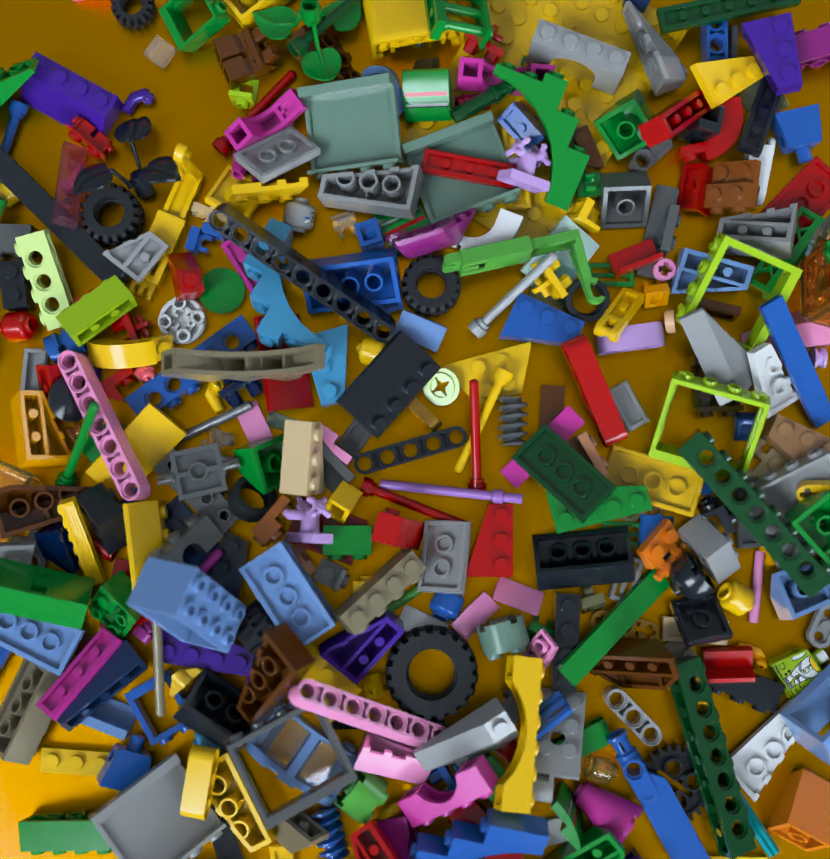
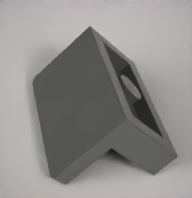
M323 442L324 485L334 493L342 481L349 484L356 476Z

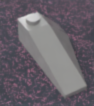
M630 0L626 1L621 12L655 97L682 87L687 79V71L684 64L680 63L678 56Z
M495 697L412 752L426 772L478 756L482 753L500 749L517 738L519 732L497 697Z

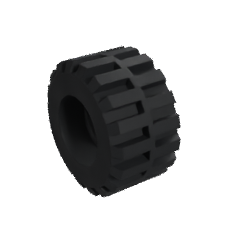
M110 183L109 187L106 186L100 190L93 191L90 195L85 194L86 202H81L80 204L83 211L79 212V217L83 220L81 221L82 227L97 242L107 247L111 245L118 247L130 239H136L135 235L137 232L142 233L143 229L140 225H145V219L142 217V215H145L144 210L138 199L124 186L120 185L118 187L115 183ZM112 205L123 206L124 215L122 220L115 226L104 227L101 221L103 212Z
M428 254L427 257L419 256L418 260H412L409 263V267H406L402 277V292L405 302L408 303V307L411 310L414 309L415 313L419 315L424 314L425 317H430V315L438 317L441 313L446 314L451 307L455 306L460 295V274H458V271L449 273L442 271L441 268L444 261L442 255L438 254L437 257H434L433 254ZM426 274H436L444 280L445 291L439 297L427 298L418 291V280Z
M255 600L247 606L245 617L236 633L241 643L255 660L258 658L256 657L258 648L262 647L264 642L262 639L264 632L275 627V624L259 601Z

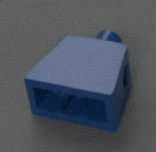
M819 104L774 114L770 128L778 146L784 155L796 152L799 164L812 161L813 157L810 149L816 147L822 141Z
M131 733L128 745L115 743L97 775L96 780L99 786L122 791L150 770L151 755L147 750L142 749L145 736Z

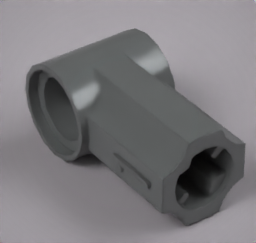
M667 139L650 148L646 145L637 150L628 161V170L630 172L648 171L649 168L674 147L672 140ZM637 159H642L645 166H640L637 163Z

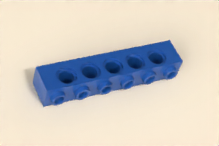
M241 314L192 350L254 351L258 347L256 333ZM231 338L239 339V345L235 349L228 348V342ZM160 372L124 399L134 413L138 415L151 402L152 396L155 393H160L161 401L155 406L163 412L167 408L171 410L182 402L180 399L186 394L190 396L196 393L201 388L199 385L204 381L161 376ZM179 379L181 382L180 388L177 391H172L170 387L171 382Z

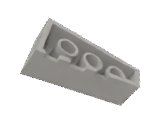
M411 165L408 168L390 167L389 170L379 171L370 169L359 173L351 171L322 174L318 198L324 207L415 220L424 174L420 165Z

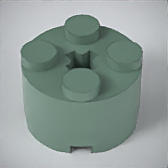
M519 613L516 618L514 614L489 620V626L484 628L482 624L476 626L483 654L488 657L489 661L503 657V653L511 651L512 655L526 651V647L530 643L522 613Z

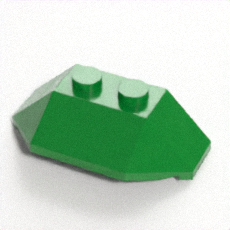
M594 826L583 832L580 849L576 850L568 841L559 846L547 859H625V848L609 830Z

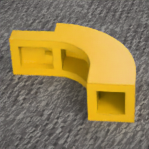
M169 333L135 340H115L107 337L86 342L91 365L105 369L155 365L158 361H161L162 351L174 348L172 334Z

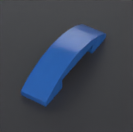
M377 218L354 224L362 252L386 249ZM401 301L381 304L379 308L389 314L404 309Z

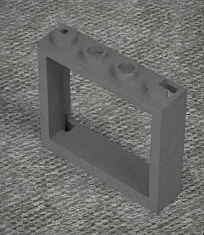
M287 706L276 711L274 713L275 717L267 722L265 719H261L251 725L252 730L245 734L239 731L228 738L229 742L225 744L267 831L358 779L327 717L316 714L343 771L267 813L236 748L306 710L296 706L290 709Z

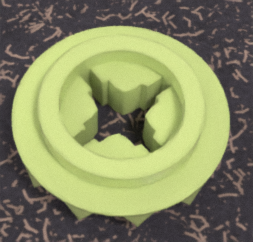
M441 367L423 387V392L430 402L443 406L452 403L458 397L461 385L459 384L458 376L450 369ZM438 380L442 383L449 381L448 386L445 387L446 392L443 390L434 391L439 385Z

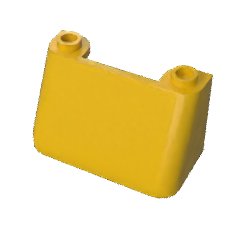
M424 0L362 1L372 60L384 58L383 53L390 49V53H393L395 48L438 41L429 37ZM446 0L448 3L458 4V0ZM446 13L449 19L463 22L462 16ZM447 29L443 31L439 40L441 44H445L446 39L451 41L452 46L462 45L465 33Z

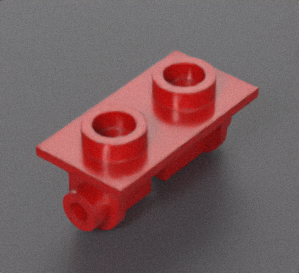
M75 116L71 121L72 127L66 124V128L69 131L67 135L77 144L82 142L87 146L88 149L86 151L96 160L101 158L103 161H106L104 154L106 152L108 154L113 152L115 149L112 145L113 142L100 131L93 138L91 134L96 128L85 118Z

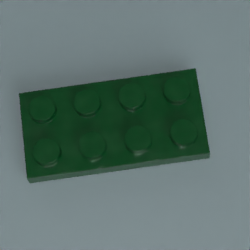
M545 423L511 457L518 466L582 524L616 490V486Z

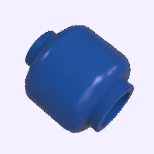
M434 593L429 604L432 615L444 622L455 620L464 605V598L460 594Z

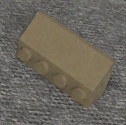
M25 658L0 706V758L3 761L29 765L52 719L35 704L60 676Z

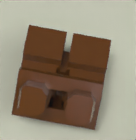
M245 27L242 32L236 35L229 34L213 39V52L220 68H223L222 72L230 90L236 89L240 84L250 80L260 79L266 76L270 70L273 71L277 68L275 61L281 56L280 50L275 44L267 45L266 40L269 38L258 27Z

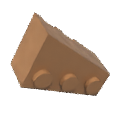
M775 414L768 418L760 435V438L766 441V444L775 449L788 461L793 459L800 460L815 448L822 449L825 447L830 452L829 437L780 414Z

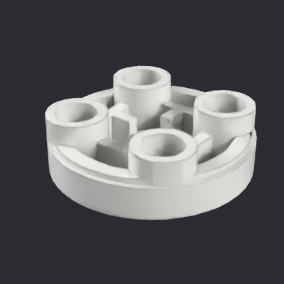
M175 297L168 301L161 309L158 325L163 334H172L174 343L185 345L197 341L203 335L207 326V316L205 310L197 301L193 299L177 301Z

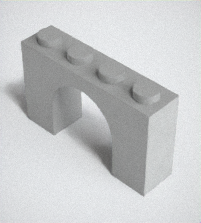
M540 19L531 41L526 63L550 65L551 60L556 58L576 61L588 67L594 73L595 78L591 86L592 88L613 95L624 74L631 52Z

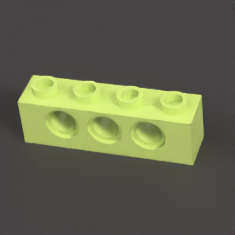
M49 229L16 237V243H14L15 251L19 257H22L24 262L23 273L25 278L31 282L33 288L31 289V295L34 302L39 304L41 310L39 312L40 321L43 326L47 327L48 331L60 328L61 325L55 317L63 309L73 305L74 300ZM34 251L42 254V263H37L33 260L32 255ZM42 274H46L50 277V286H45L42 284ZM50 297L58 300V309H54L49 305Z

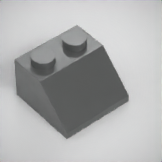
M647 171L600 173L601 196L598 198L600 229L647 227L652 188Z

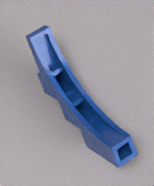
M489 807L486 817L482 816L480 825L453 819L450 830L446 829L444 837L418 832L416 841L410 844L409 857L412 859H479L486 856L508 853L542 855L549 839L547 818L499 811Z

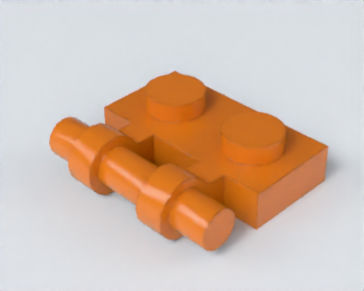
M663 519L636 550L647 569H657L653 577L659 582L664 577L670 575L672 563L688 548L683 542L676 546L675 543L680 536L670 519ZM669 552L670 555L664 560L663 557Z

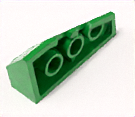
M37 58L15 63L7 71L3 67L0 68V107L35 73L39 63Z
M830 490L802 499L783 516L830 567Z

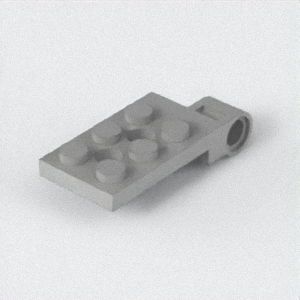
M540 687V690L543 692L542 702L556 691ZM562 692L574 712L537 740L539 750L535 756L534 763L537 769V776L533 782L532 789L535 801L552 803L554 777L573 780L580 779L587 693ZM545 720L544 722H542L541 725H540V727H541L543 724H545L547 721ZM555 733H560L565 737V741L561 745H555L551 741V736Z

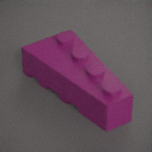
M830 22L823 23L814 30L802 29L795 32L801 70L805 68V65H809L810 68L822 67L830 60Z

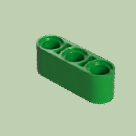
M603 716L584 723L581 758L611 744L606 740L611 730ZM559 735L551 739V741L555 745H561L564 743L565 737Z

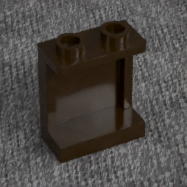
M696 355L690 356L688 358L689 372L693 373L696 377H706ZM690 388L691 414L699 413L700 418L714 417L713 413L722 412L723 417L737 416V412L744 410V405H740V401L733 400L719 406L714 394Z

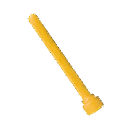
M499 366L496 367L493 373L495 376L493 380L495 382L480 412V434L503 386H506L508 382L510 383L514 376V373ZM471 433L454 467L456 473H461L464 470L471 455Z

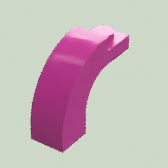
M290 88L266 111L250 118L239 117L223 133L238 152L289 126H294L296 124L294 120L308 107L301 98H298L297 91Z

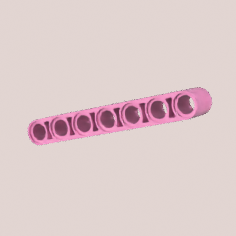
M71 350L63 351L58 357V366L83 418L92 401L95 400L99 404L90 433L120 495L128 501L146 500L151 493L150 484L88 357L83 353ZM75 358V364L72 366V361ZM85 379V386L82 387V382ZM105 421V422H106V427H105V429L103 430L102 424H103V422ZM114 442H116L117 445L115 451H113ZM126 463V465H127V470H126V472L124 473V472H123V465ZM135 484L138 488L136 495L133 492Z
M312 679L302 680L292 686L288 692L289 701L298 708L415 748L420 747L447 729L442 725ZM301 688L305 690L307 698L301 694ZM324 696L328 699L329 706L324 702ZM346 704L350 706L351 713L347 711ZM369 712L373 716V721L369 718ZM391 720L394 722V728L391 726ZM412 727L416 732V736L413 734Z

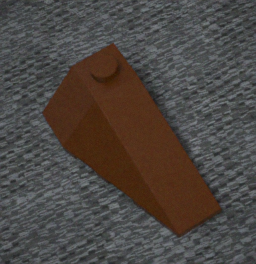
M331 25L318 36L320 49L332 47L338 51L341 57V69L334 79L324 82L329 83L361 77L360 73L354 70L350 63L352 60L350 53H345L340 43L343 39L339 31ZM301 26L285 42L286 46L292 38L303 37L312 27ZM314 40L309 44L307 53L316 51ZM303 56L297 59L299 63H301Z
M9 485L0 488V539L63 521L62 515H59L57 510L60 500L73 496L76 497V495L91 487Z

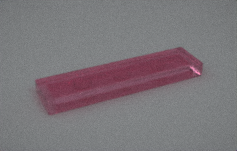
M64 141L61 150L51 223L75 230L78 225L82 193L75 196L73 187L76 177L85 169L86 150L88 148Z

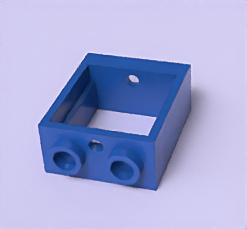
M172 667L164 671V682L167 683L169 688L171 687L172 675L175 673ZM153 677L128 691L124 696L151 745L153 746L159 742L162 746L174 739L172 734L179 730L185 733L190 728L179 722L157 734L138 697L155 688ZM184 689L174 696L178 705H180L186 695Z

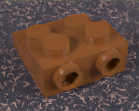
M761 161L715 162L712 184H706L704 208L709 209L711 214H724L728 210H731V213L744 214L746 210H755Z
M283 494L251 530L255 535L253 540L261 547H267L271 542L277 543L286 533L283 530L286 524L280 518H286L283 515L284 510H293L295 508L292 506L295 500L291 496Z

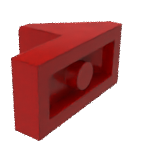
M123 368L101 382L108 399L127 403L124 399L126 396L120 387L126 388L136 381V376L134 375L136 368Z

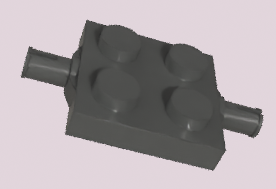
M216 442L169 453L171 473L156 476V479L158 480V486L173 483L177 489L179 501H185L228 491L226 470L241 468L239 458L224 461Z

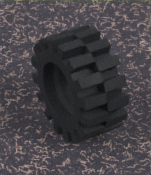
M131 0L110 1L112 3L111 10L117 21L128 30L132 27L134 31H138L139 26L143 30L145 29L144 24L147 23L150 26L152 24L150 19H155L156 17L154 14L156 12L154 0H139L142 3V8L136 14H128L125 11L126 4Z

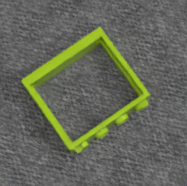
M719 232L713 242L709 244L708 249L710 251L706 259H702L697 268L699 273L695 280L691 281L686 290L687 296L684 302L680 303L677 307L679 310L675 320L682 325L679 318L696 310L728 245L783 269L767 301L777 295H782L785 302H787L803 270ZM761 313L745 343L736 340L747 351L752 350L763 342L765 343L770 334Z
M686 370L673 371L649 448L648 457L693 469L679 454L676 446L660 442L677 385L758 406L739 464L730 462L735 469L740 467L747 474L771 406L770 397L759 390H753L752 392L744 390L737 384L729 383L725 385L718 383L712 377H696L693 373ZM703 453L699 455V459L704 462L711 460L713 457ZM720 469L717 471L716 476L726 479L729 476V471L727 469Z

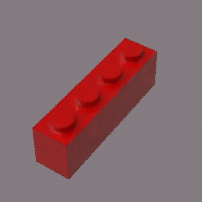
M698 88L682 96L640 124L638 128L641 137L646 142L648 148L675 136L710 111L711 108L701 88Z

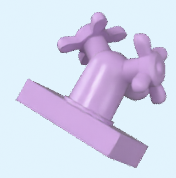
M525 137L523 140L515 139V142L505 152V155L507 157L513 153L519 155L508 159L510 164L517 165V169L499 170L497 180L532 193L548 192L551 182L535 176V169L540 167L542 162L546 166L551 165V161L547 158V144H541L540 149L536 145H532V151L526 150L524 145L531 141L530 137Z
M296 496L295 499L298 502L296 509L284 510L283 515L289 520H301V527L299 532H287L286 542L333 544V534L319 532L320 514H323L326 518L331 517V513L326 510L325 503L327 502V497L316 500L315 497L308 496L306 500H302L300 496Z

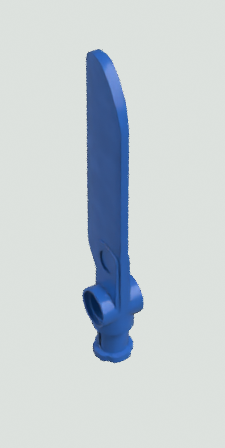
M618 728L612 731L606 737V740L612 744L616 751L615 757L623 770L624 776L629 781L670 858L710 859L668 780L664 776L648 771L641 754L635 746L631 745L627 738L625 728ZM633 762L639 764L638 767H636L635 769H630L627 767L630 763Z

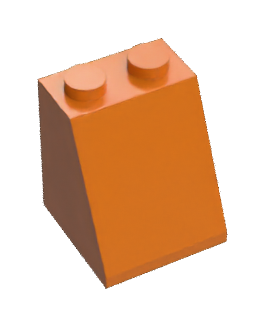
M808 768L792 772L766 823L765 829L807 852L830 847V780L822 779L817 776L815 771Z

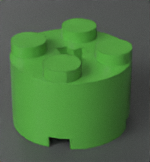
M354 770L358 779L342 788L344 789L341 796L337 795L334 804L356 822H361L365 825L372 818L373 810L377 805L382 806L389 796V793L386 792L388 782L380 775Z

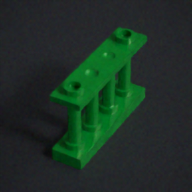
M424 0L430 39L439 41L443 31L447 29L477 35L479 49L483 50L488 40L492 39L494 32L487 0H466L471 1L472 7L448 3L446 0ZM446 13L474 18L475 25L451 20L446 16Z

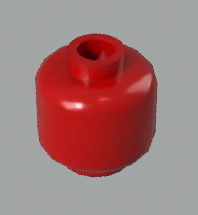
M27 310L7 312L2 317L0 323L1 333L10 342L31 340L38 330L37 319Z

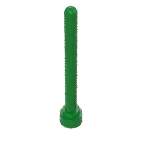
M92 401L88 406L66 468L58 473L55 486H75L76 477L74 472L99 409V404L96 401Z

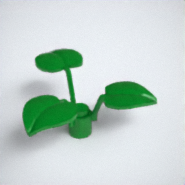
M301 0L300 10H297V17L295 12L286 6H275L253 12L259 30L266 37L273 40H283L290 37L292 28L298 27L302 18V22L306 26L312 27L316 51H310L302 58L301 65L304 73L310 78L320 81H330L339 74L341 69L340 54L332 47L320 49L316 25L320 22L321 18L324 19L345 0L330 3L323 11L318 0ZM361 0L332 24L336 30L350 31L359 25L361 20Z

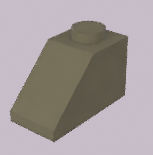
M301 811L278 824L276 841L292 854L328 838L330 833L305 812Z

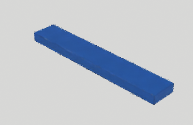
M777 295L760 305L758 309L809 422L813 428L817 429L830 421V402L782 295Z

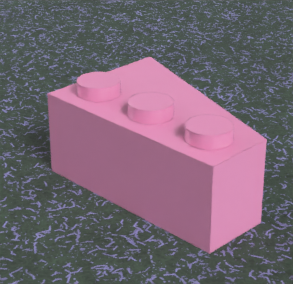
M368 731L365 732L353 765L354 770L417 784L424 783L431 770L425 772L412 751L416 749L415 747Z

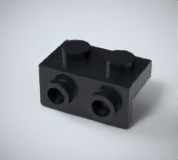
M711 495L700 500L701 504L697 505L702 519L717 514L727 535L736 532L733 524L737 523V520L731 510L726 505H723L718 496L714 497Z

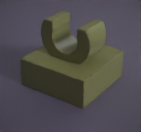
M592 586L582 587L584 598L580 602L581 614L605 607L606 601L603 592L595 595Z

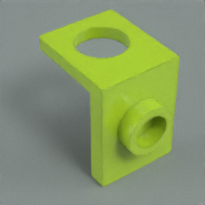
M250 80L240 84L234 90H229L228 96L232 105L241 109L253 108L257 102L259 80ZM248 84L252 86L253 92H241L240 88Z

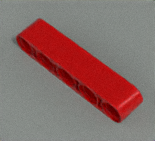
M582 333L561 343L565 358L604 447L607 448L628 438L627 431L586 335Z

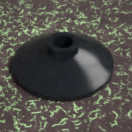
M63 376L58 378L50 387L48 393L49 407L52 413L63 421L76 422L84 418L77 404L72 401L73 395ZM85 379L82 382V387L85 386Z

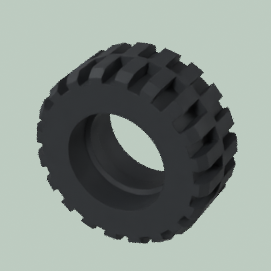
M432 624L415 627L409 632L403 633L391 647L386 662V685L389 688L391 698L398 703V707L403 712L406 710L411 715L422 717L428 721H431L433 718H438V721L445 720V716L450 714L454 716L458 714V710L461 707L465 708L469 703V698L474 695L476 691L475 686L478 683V665L469 643L455 630ZM423 650H440L449 656L454 665L453 681L446 690L440 693H422L410 681V663Z

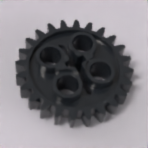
M675 742L673 749L668 743H665V750H662L657 745V753L654 755L648 751L650 759H643L648 771L657 774V771L661 770L685 789L692 792V796H688L675 785L669 783L676 796L682 795L680 804L687 817L693 821L692 813L696 812L701 816L702 813L699 808L705 806L697 778L693 784L687 785L688 777L695 775L687 745L685 744L682 750L677 742ZM676 761L675 769L667 771L668 763Z

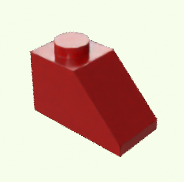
M191 252L167 255L176 300L184 301L201 298L205 289L200 267Z

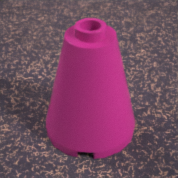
M587 782L585 785L580 783L573 793L576 797L575 804L595 827L609 830L621 844L634 827V818H639L643 811V807L590 782Z

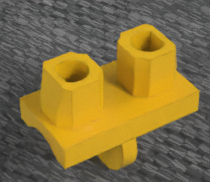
M558 259L534 281L536 285L531 289L533 294L541 292L544 298L550 295L553 300L563 299L568 295L567 289L573 282L567 274H562L558 278L553 271L560 266ZM541 260L533 262L530 267L533 269Z

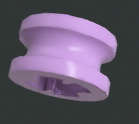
M812 347L809 357L814 368H817V366L825 368L828 362L826 348L820 347L817 350L816 347Z

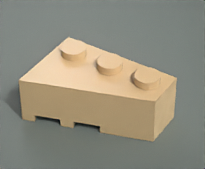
M285 420L279 493L302 496L325 493L322 422Z

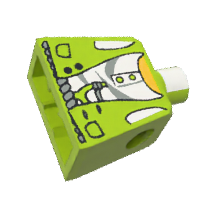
M798 646L768 659L767 666L778 683L785 686L784 692L787 697L793 700L822 672L819 666L828 661L829 657L822 648H818L810 654L807 648Z

